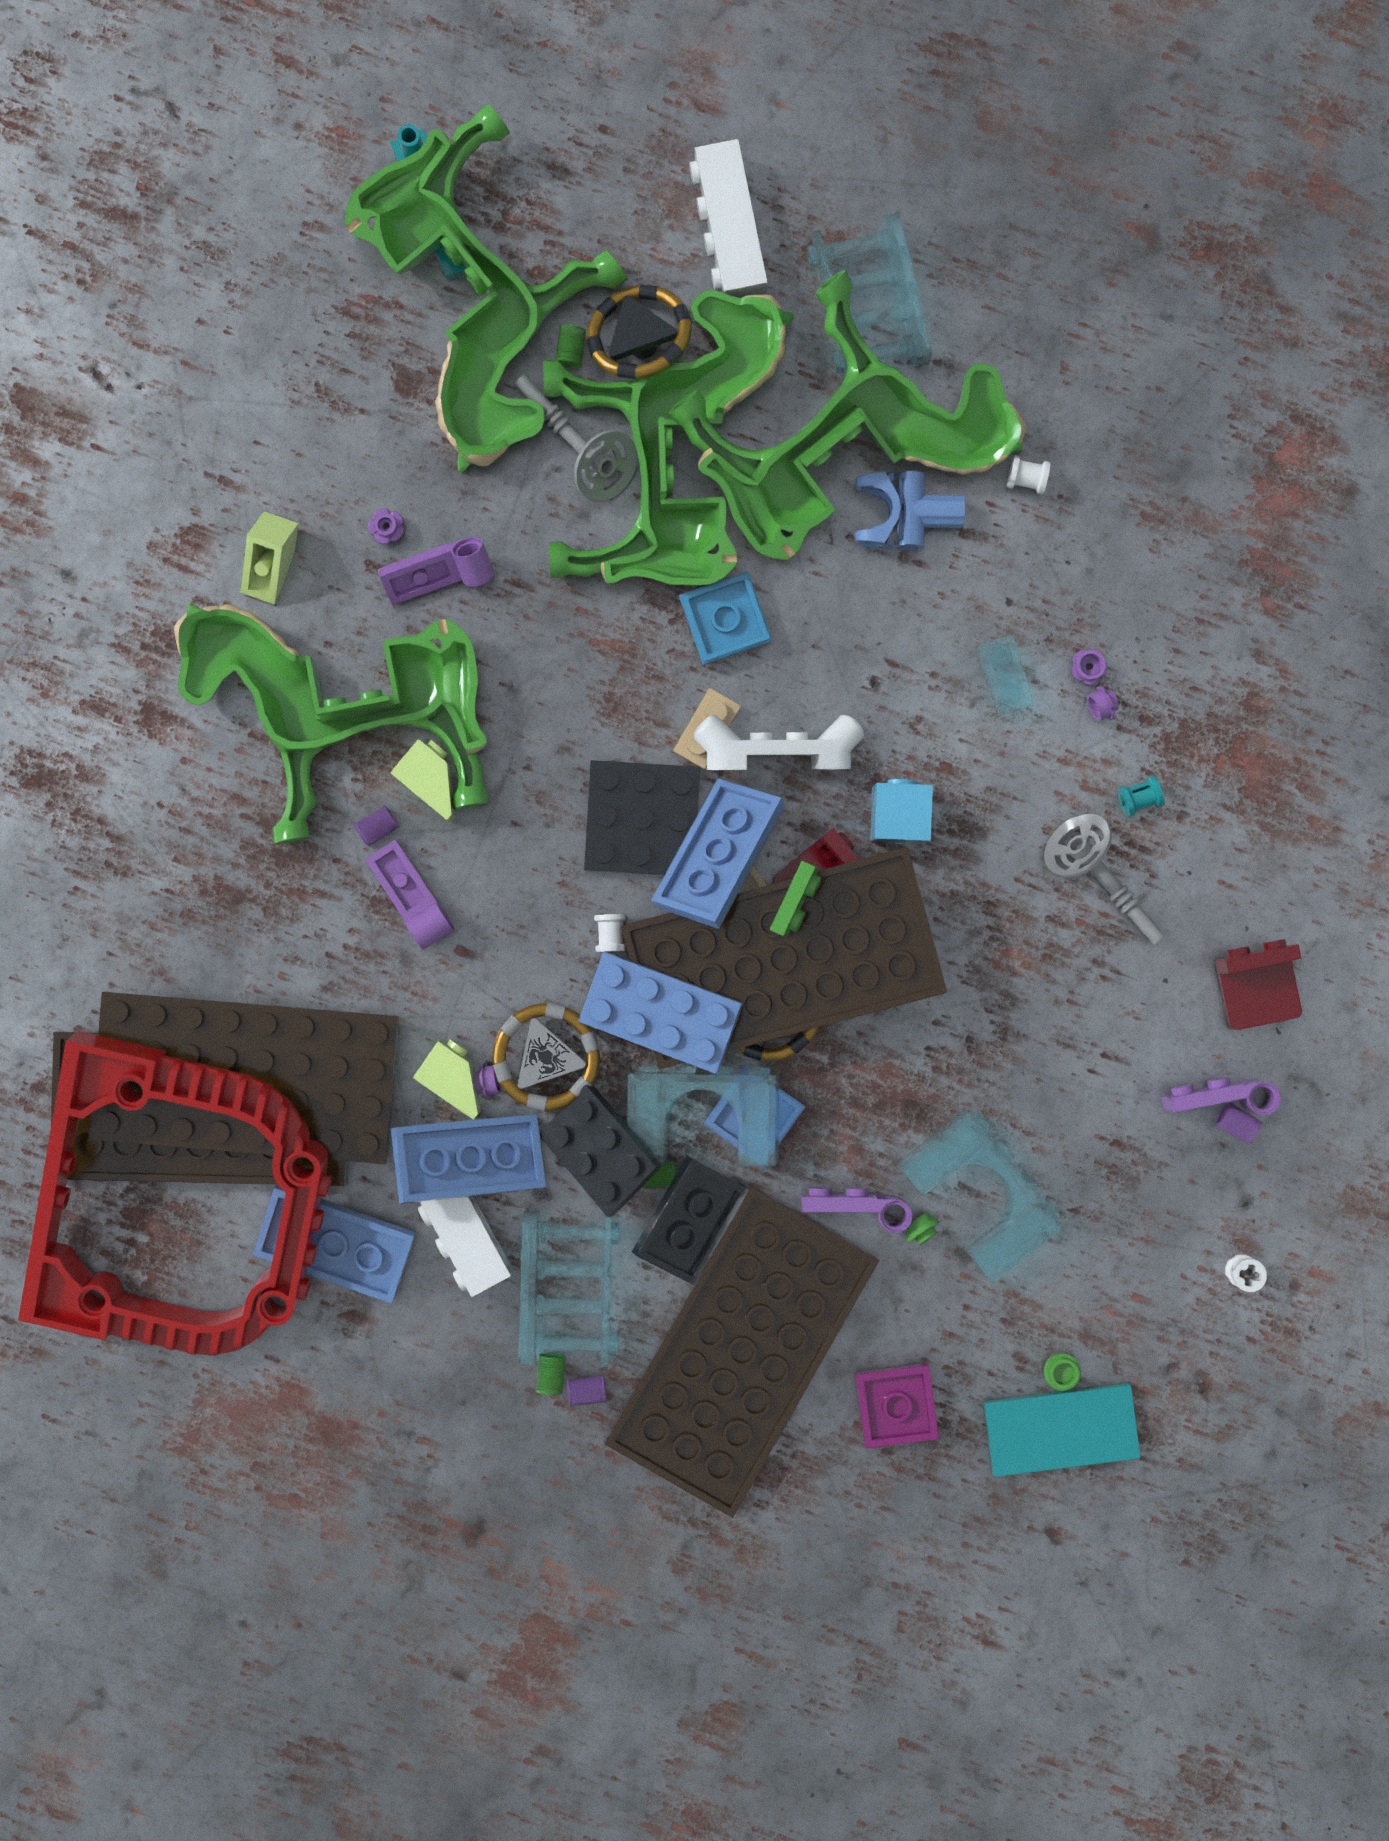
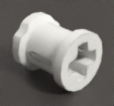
M1013 455L1006 487L1011 489L1014 486L1032 488L1037 491V494L1043 495L1049 477L1050 462L1044 461L1042 464L1020 460V456Z
M627 914L594 915V921L598 922L599 945L595 946L596 952L627 951L621 929L624 921L627 920Z
M1245 1254L1235 1255L1225 1265V1275L1229 1278L1230 1283L1246 1292L1260 1290L1267 1280V1272L1262 1263ZM1248 1268L1252 1270L1250 1276L1246 1275L1243 1278L1239 1276L1241 1270H1247Z

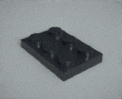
M586 1084L581 1089L576 1100L569 1106L564 1107L539 1133L542 1140L607 1217L614 1216L662 1167L659 1161L593 1084L592 1086Z
M687 1155L631 1252L637 1257L695 1286L747 1195L749 1188Z

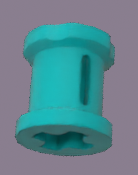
M1154 775L1147 777L1146 782L1128 788L1126 786L1117 788L1121 807L1129 818L1135 816L1136 811L1154 805L1159 808L1165 804L1161 786Z

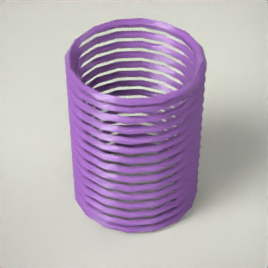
M383 805L378 811H373L367 818H362V820L354 824V827L364 843L370 847V844L372 845L377 840L379 841V839L383 838V836L390 834L394 829L399 828V825L390 810Z
M1230 1102L1223 1107L1216 1119V1126L1221 1127V1129L1241 1139L1246 1144L1254 1140L1262 1125L1259 1119Z
M602 1375V1380L601 1376H594V1378L589 1376V1380L588 1377H584V1381L583 1378H576V1380L574 1378L571 1379V1382L570 1379L567 1380L570 1407L574 1405L579 1406V1404L589 1405L592 1403L597 1404V1402H607L604 1375Z

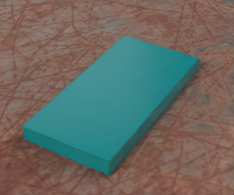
M1129 1383L983 1401L992 1474L994 1477L1140 1459L1132 1389Z

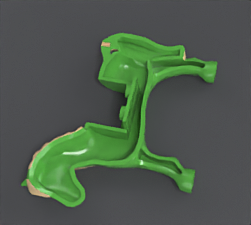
M489 104L479 109L474 118L459 125L451 138L447 137L440 130L433 129L429 132L425 143L417 152L400 161L384 166L365 180L352 192L346 206L345 226L349 232L377 246L380 254L396 273L402 274L411 270L440 246H443V251L456 267L461 263L465 266L464 272L468 276L466 279L480 296L484 293L488 295L445 331L450 341L446 347L448 352L447 358L442 364L435 405L438 413V425L458 452V471L461 473L471 463L482 467L489 466L509 446L536 436L542 430L544 410L540 404L532 399L507 398L496 393L495 389L508 363L524 349L539 329L543 320L564 301L583 289L591 286L615 289L628 280L621 266L608 251L604 250L593 261L573 259L566 263L563 270L553 279L544 284L531 285L521 280L502 260L486 249L468 229L458 214L454 201L453 191L458 174L466 160L482 143L501 141L510 134L501 117ZM375 217L374 230H372L368 226V222L371 218Z
M846 269L826 281L815 294L820 302L826 306L824 329L836 341L845 355L848 366L847 374L841 386L827 403L794 436L775 447L762 450H750L734 445L723 438L707 419L706 400L698 390L686 395L669 412L675 422L684 428L691 444L697 446L703 452L698 461V468L703 474L711 477L720 485L738 527L757 552L770 558L790 559L800 549L808 531L824 521L836 510L803 465L807 467L812 463L816 467L825 462L833 454L830 450L833 445L841 439L844 443H847L862 431L860 424L893 463L904 458L909 462L918 461L927 467L945 472H955L960 475L989 471L994 465L1004 461L1011 453L1023 451L1021 443L1025 435L1026 423L1017 409L1007 401L1000 374L994 366L986 363H976L969 367L963 376L960 401L953 414L928 401L910 379L895 367L880 361L863 340L852 318L850 294L854 284ZM781 529L788 532H793V534L789 537H785L781 533Z
M704 290L693 300L690 309L696 323L713 337L718 349L692 362L674 363L661 373L647 378L624 382H595L572 375L560 361L543 360L545 397L563 396L576 409L610 407L618 409L625 414L630 423L640 462L642 483L640 508L635 523L630 532L617 543L602 549L577 551L563 541L549 542L551 578H562L569 574L582 577L602 574L605 582L612 584L623 578L639 576L670 585L696 586L713 584L724 578L736 566L737 553L725 530V497L666 498V495H673L674 487L673 464H666V459L672 458V434H687L684 428L675 422L669 412L686 395L698 390L706 400L707 419L716 429L723 424V414L731 410L733 405L741 403L773 376L778 363L784 357L786 327L793 321L794 315L791 312H783L781 305L772 295H747L738 298L716 290ZM718 543L719 551L716 554L708 553Z
M189 604L187 606V613L175 624L176 644L178 652L182 657L178 681L180 695L194 705H202L213 699L223 681L236 671L253 694L258 717L270 740L281 751L287 778V803L281 820L272 828L274 844H287L310 838L306 820L317 806L310 778V766L313 757L328 746L365 731L387 725H411L426 729L438 736L447 746L453 757L458 777L457 786L451 796L455 810L478 807L489 803L488 793L483 785V765L480 763L476 753L485 748L487 740L485 734L479 728L475 716V700L478 686L475 653L471 639L462 628L451 620H437L415 636L384 640L383 647L393 698L390 695H383L382 690H373L361 693V700L346 702L345 697L324 700L317 669L311 656H300L294 648L289 647L286 641L267 623L260 620L254 612L241 610L231 604L203 608ZM433 639L440 640L442 645L441 649H439L433 642L430 641Z

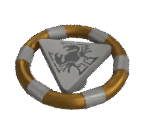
M539 1003L522 1008L511 1015L502 1025L493 1046V1068L498 1083L513 1100L527 1108L541 1111L557 1110L572 1104L586 1084L592 1086L599 1069L600 1047L591 1026L578 1022L580 1014L563 1005ZM537 1017L564 1020L572 1025L580 1034L586 1052V1062L543 1025ZM531 1020L517 1085L512 1079L506 1060L507 1046L510 1038L525 1022ZM585 1067L582 1076L563 1094L547 1097L528 1093L522 1089Z

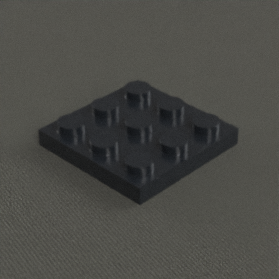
M591 760L584 870L665 875L698 815L700 767Z

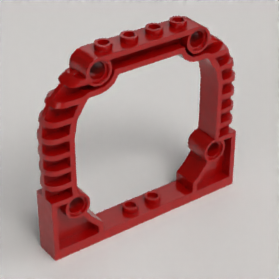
M77 1031L65 1042L18 1321L106 1340L109 1335L122 1337L124 1340L140 1341L146 1345L162 1346L168 1350L173 1351L175 1349L187 1352L190 1355L217 1356L218 1354L240 1350L263 1335L270 1325L279 1326L286 1323L291 1318L300 1300H306L310 1288L311 1279L305 1278L307 1266L312 1267L315 1261L318 1245L312 1244L314 1232L320 1231L324 1218V1210L319 1209L321 1197H327L331 1184V1175H326L328 1166L326 1148L321 1143L310 1140L307 1124L305 1121L303 1122L292 1101L268 1082L245 1073H237L228 1069H220L202 1063L198 1064L180 1058L165 1056L166 1051ZM129 1081L137 1082L141 1086L143 1094L134 1092L130 1087ZM152 1098L235 1117L255 1126L275 1147L272 1162L273 1176L277 1185L286 1194L271 1269L266 1270L257 1279L247 1296L245 1305L225 1312L201 1311L123 1292L122 1284L114 1274L108 1271H100L93 1274L79 1259L71 1245L57 1242L62 1210H65L71 1194V1189L66 1187L68 1175L72 1174L77 1160V1154L72 1151L78 1118L84 1119L93 1111L113 1102L127 1111H136L141 1109ZM304 1157L309 1159L313 1163L314 1169L304 1168L299 1163L298 1158ZM93 1290L100 1292L105 1300L97 1298ZM272 1297L282 1298L286 1306L277 1305L272 1300Z

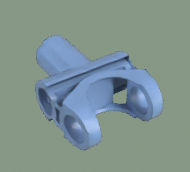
M877 472L856 478L855 489L862 492H871V495L883 499L890 513L889 519L882 525L874 526L873 529L856 531L855 543L858 545L876 549L920 550L924 548L925 528H963L964 495H925V473ZM894 477H898L897 492L892 485ZM897 522V545H893V539H888Z

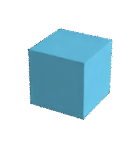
M890 779L888 783H876L872 787L870 842L926 844L931 841L933 785L917 784L916 780Z

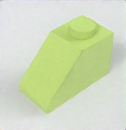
M265 511L261 514L247 534L240 593L274 605L276 604L295 553L299 523Z
M418 739L390 773L447 821L452 822L456 817L451 797L453 794L451 765L444 760L448 753L432 740L425 745Z
M450 1039L448 1043L440 1040L433 1047L413 1076V1079L474 1120L481 1113L479 1096L474 1087L473 1062L465 1056L468 1050L453 1039Z

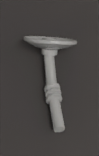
M523 374L515 382L528 399L534 400L543 407L544 421L548 420L547 426L549 428L554 427L553 433H559L579 453L574 469L575 484L579 492L589 500L596 502L607 501L619 495L631 482L637 467L638 455L632 439L620 431L609 430L601 432L587 441L569 423L571 419L568 416L564 418L565 412L563 410L558 411L559 405H553L526 374ZM616 440L623 446L625 458H621L620 450L614 445ZM602 441L600 446L593 448L595 444ZM609 449L613 452L614 458L607 454ZM589 468L594 471L593 477L589 473ZM615 469L621 471L612 484L603 488V480L609 478ZM582 471L584 477L591 483L590 488L585 485L582 479Z
M1081 814L1061 824L1050 836L1045 847L1044 860L1048 869L1053 874L1064 878L1076 877L1091 871L1111 895V902L1116 901L1115 906L1122 908L1120 912L1122 914L1126 913L1153 945L1160 941L1165 935L1138 905L1140 900L1138 898L1133 899L1134 893L1132 891L1127 892L1129 887L1127 885L1122 886L1101 862L1108 852L1112 841V831L1107 821L1096 814ZM1094 827H1097L1102 830L1104 835L1103 840H1101L1100 836L1093 831ZM1080 829L1081 835L1073 837L1067 846L1061 845L1066 837ZM1090 838L1095 840L1096 844L1094 846L1089 842ZM1068 856H1073L1075 859L1074 863L1069 861ZM1058 857H1061L1062 862L1068 867L1067 870L1059 867L1057 863Z

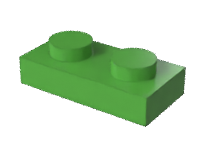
M801 861L771 925V931L782 936H788L790 931L797 932L805 916V912L801 910V907L807 896L813 898L822 878L817 876L819 867L806 861Z

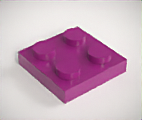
M928 1363L855 1372L864 1446L866 1449L939 1439Z

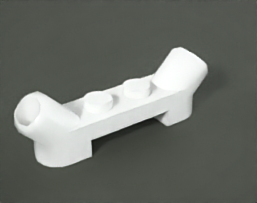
M716 715L707 717L694 731V740L707 752V770H747V755H811V770L851 769V751L864 738L863 728L848 715H840L817 740H808V732L786 733V740H772V733L767 732L750 733V740H741Z

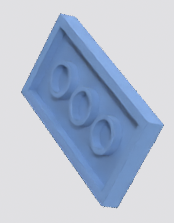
M718 778L651 901L654 906L719 929L785 806L782 798Z
M603 952L578 1022L717 1074L722 1065L743 1003L609 952Z
M537 1114L402 1126L391 1129L399 1204L536 1190L546 1187Z
M278 1185L273 1189L253 1251V1256L270 1262L273 1260L286 1194ZM321 1199L319 1209L324 1210V1218L320 1231L314 1232L312 1244L318 1245L313 1266H307L306 1274L392 1304L417 1232Z

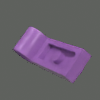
M468 537L378 569V573L393 606L461 580L469 587L481 586L492 579L494 569L483 541L478 537Z
M395 839L365 859L405 920L409 932L423 950L455 930L398 840Z
M1229 1077L1208 1080V1087L1194 1089L1193 1084L1172 1087V1094L1161 1096L1164 1110L1171 1113L1239 1100L1240 1105L1245 1110L1260 1115H1269L1277 1110L1281 1102L1279 1090L1269 1082L1249 1080L1236 1083L1230 1082ZM1262 1087L1266 1092V1101L1262 1106L1256 1107L1253 1104L1252 1095L1256 1089Z
M809 1187V1193H801L802 1212H876V1217L882 1227L892 1233L906 1230L912 1221V1211L902 1198L894 1195L868 1193L867 1187H846V1193H831V1187ZM891 1205H900L903 1208V1217L897 1223H888L884 1219L885 1210Z

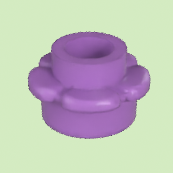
M387 508L379 509L374 513V518L369 520L368 530L371 535L375 536L376 542L388 545L402 537L404 533L402 527L404 520L397 511L391 512ZM385 523L390 525L387 530L383 529Z
M1096 649L1080 650L1073 657L1074 665L1071 667V672L1076 680H1082L1084 684L1092 685L1097 683L1100 677L1105 676L1107 662L1100 651ZM1087 663L1092 665L1091 670L1086 669Z
M1098 686L1095 692L1087 695L1089 710L1096 721L1114 719V711L1119 709V704L1112 690L1106 691L1104 687Z
M485 1063L480 1064V1071L473 1074L474 1087L477 1094L483 1093L484 1098L489 1099L491 1095L501 1093V1085L498 1083L493 1065L486 1066Z

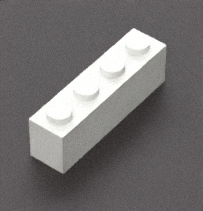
M735 139L695 147V161L689 162L693 185L700 184L702 197L696 198L700 220L707 219L709 232L704 233V242L707 256L714 255L716 268L711 269L714 290H721L722 293L738 298L747 295L766 294L767 278L739 140Z
M474 1196L420 1202L421 1206L418 1207L420 1216L428 1227L433 1225L439 1238L435 1240L436 1245L445 1259L451 1258L457 1269L453 1272V1276L463 1292L468 1290L471 1297L512 1275L514 1270Z

